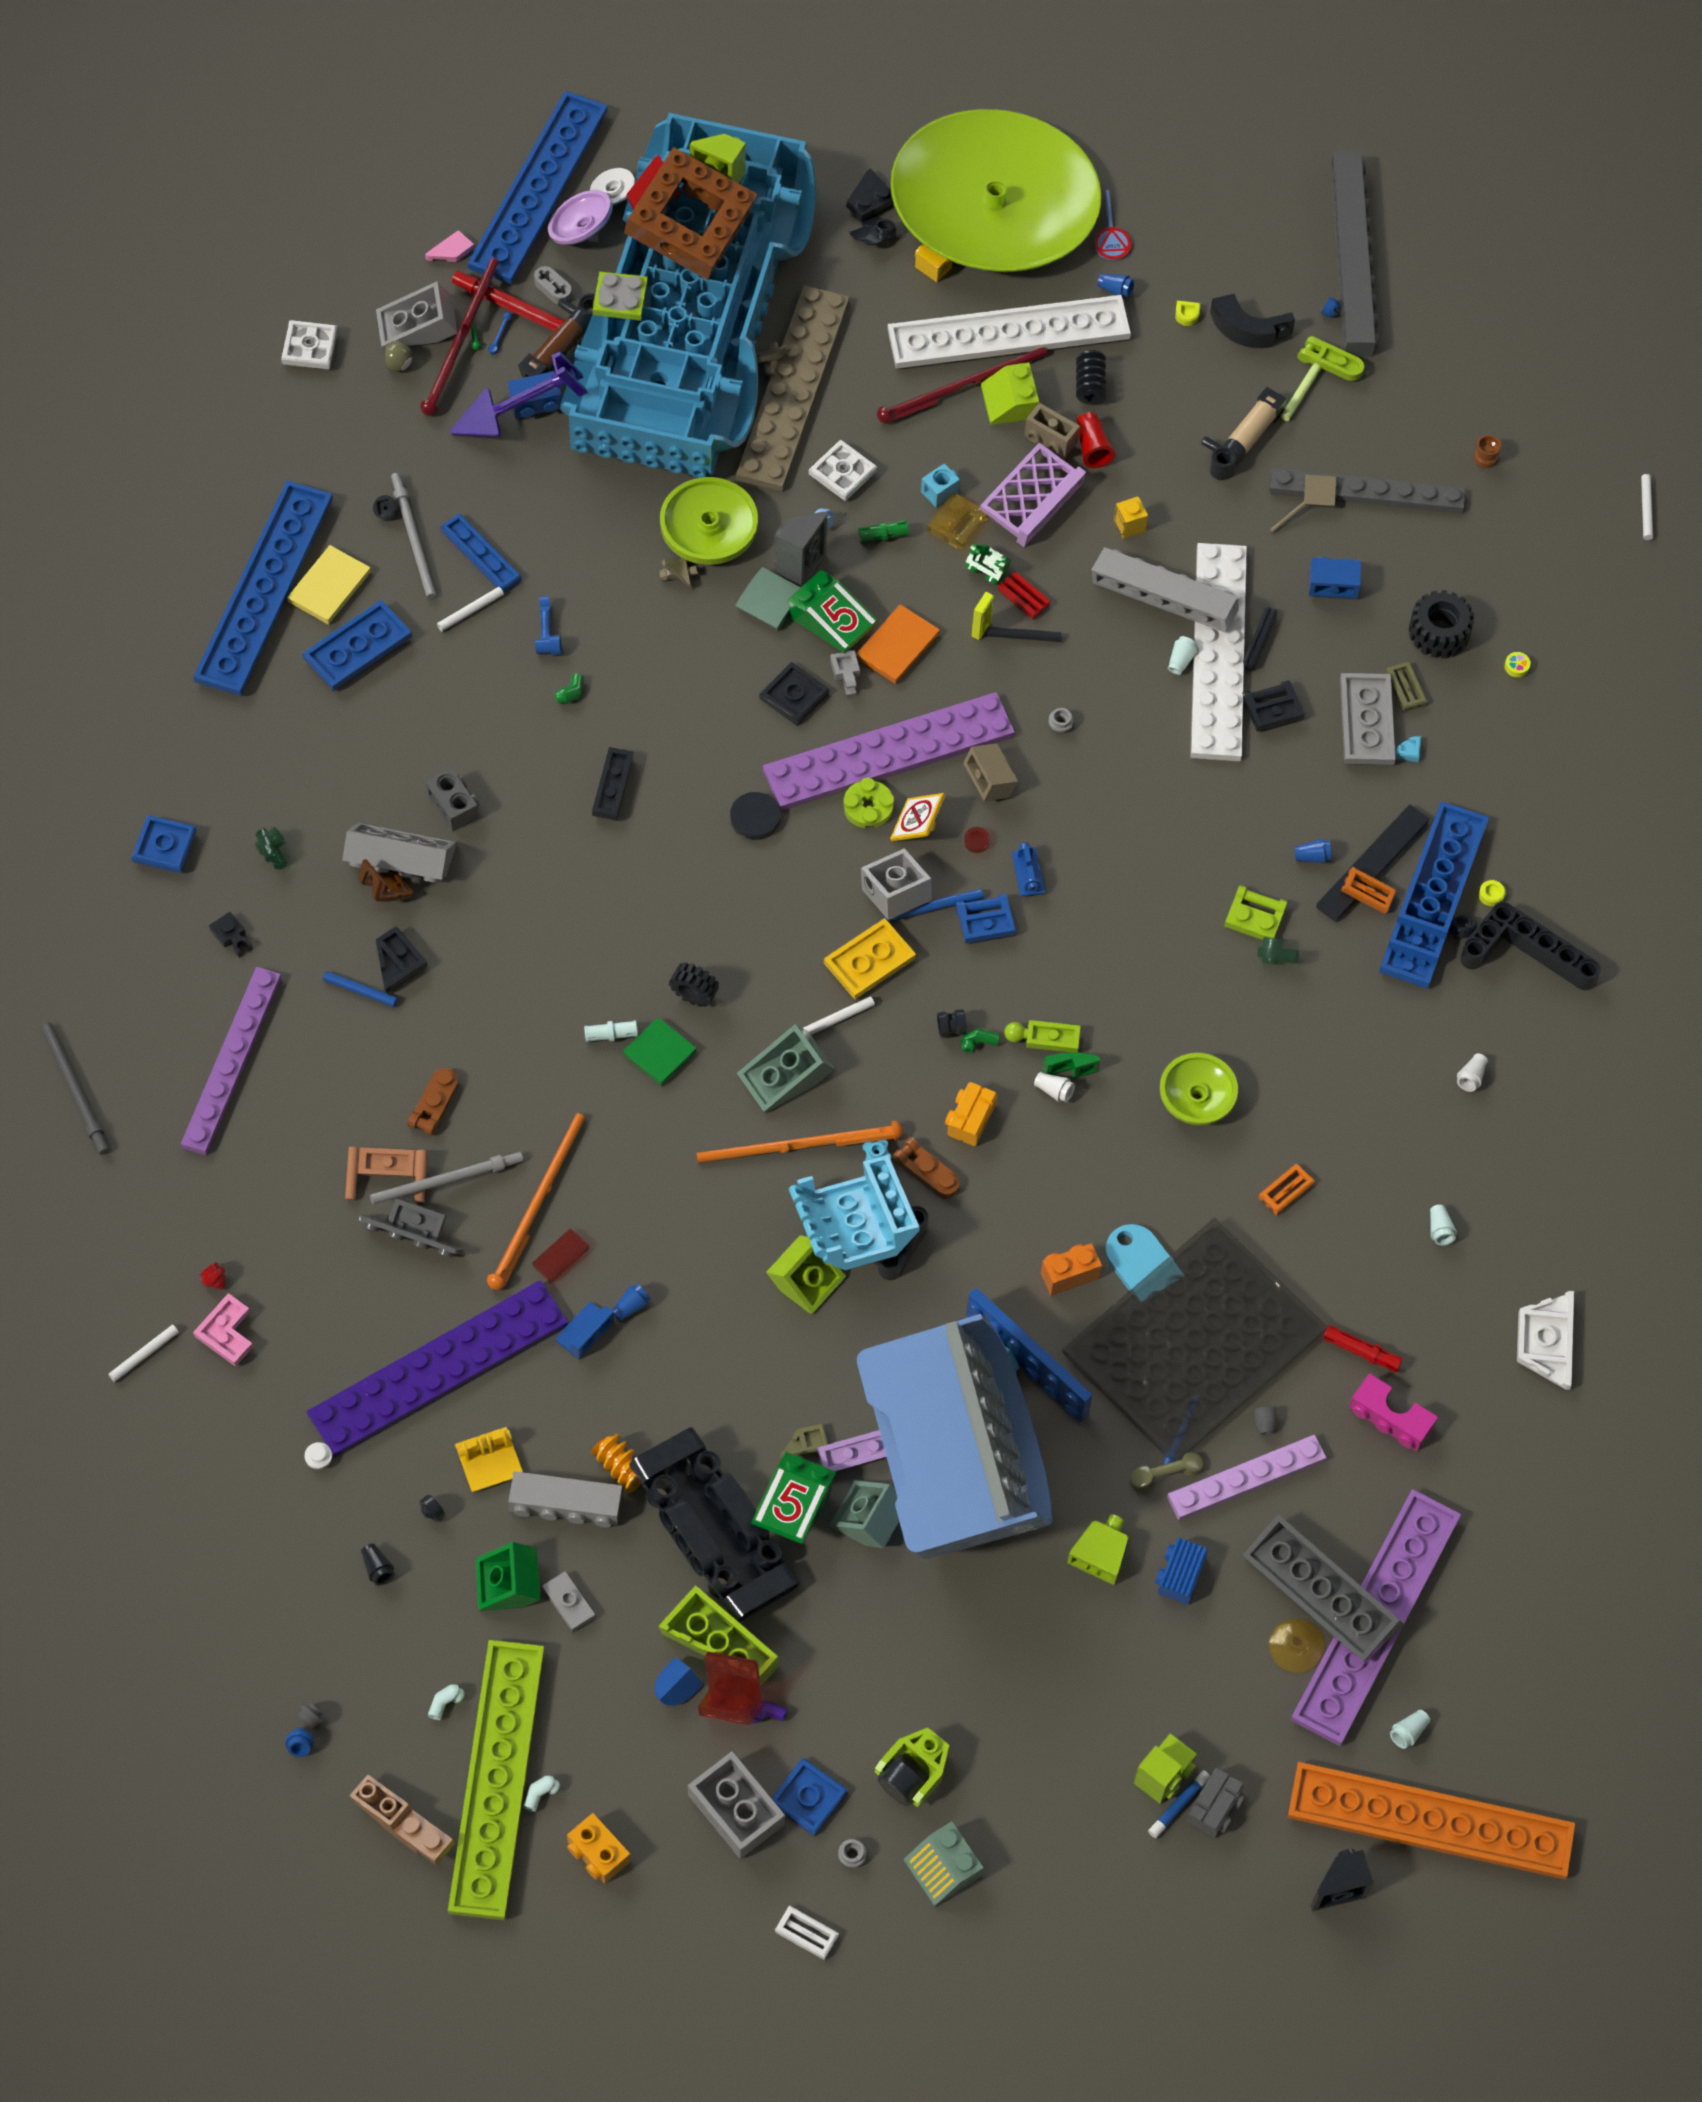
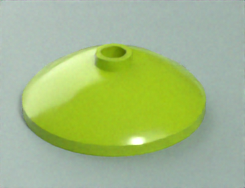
M1189 1053L1174 1059L1165 1068L1160 1080V1096L1166 1109L1177 1119L1193 1125H1208L1220 1121L1231 1112L1238 1096V1083L1231 1068L1221 1059L1205 1053ZM1193 1095H1200L1201 1099H1195Z

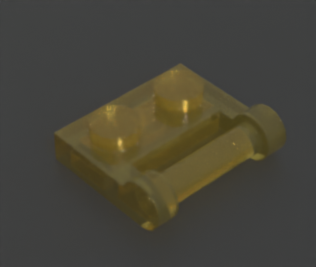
M953 492L928 523L926 531L953 547L962 550L974 530L982 521H986L989 516L980 510V506ZM969 514L972 515V519L960 534L955 535L954 533Z

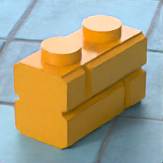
M972 1082L968 1083L965 1090L961 1088L955 1100L958 1106L955 1111H949L945 1120V1124L948 1125V1136L976 1146L997 1103L998 1094Z

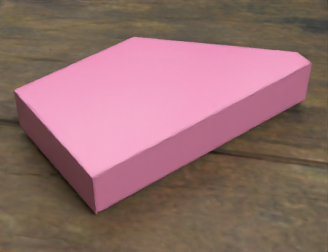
M458 230L425 254L426 260L444 259L447 262H457L474 250V244Z

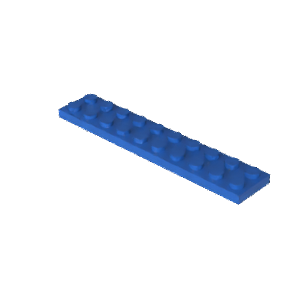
M564 91L468 262L469 270L484 274L490 259L496 258L499 261V265L493 278L512 284L608 112L607 105Z
M286 480L194 674L195 683L238 696L242 695L333 500L332 493Z

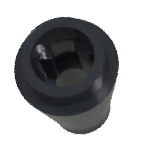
M371 1543L364 1546L361 1553L369 1580L378 1586L391 1581L395 1575L393 1572L394 1566L377 1548L376 1544Z

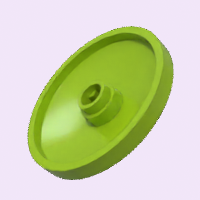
M716 477L696 478L679 485L667 496L660 512V529L668 547L683 559L698 564H721L737 558L750 547L755 539L758 528L757 508L750 495L737 484Z

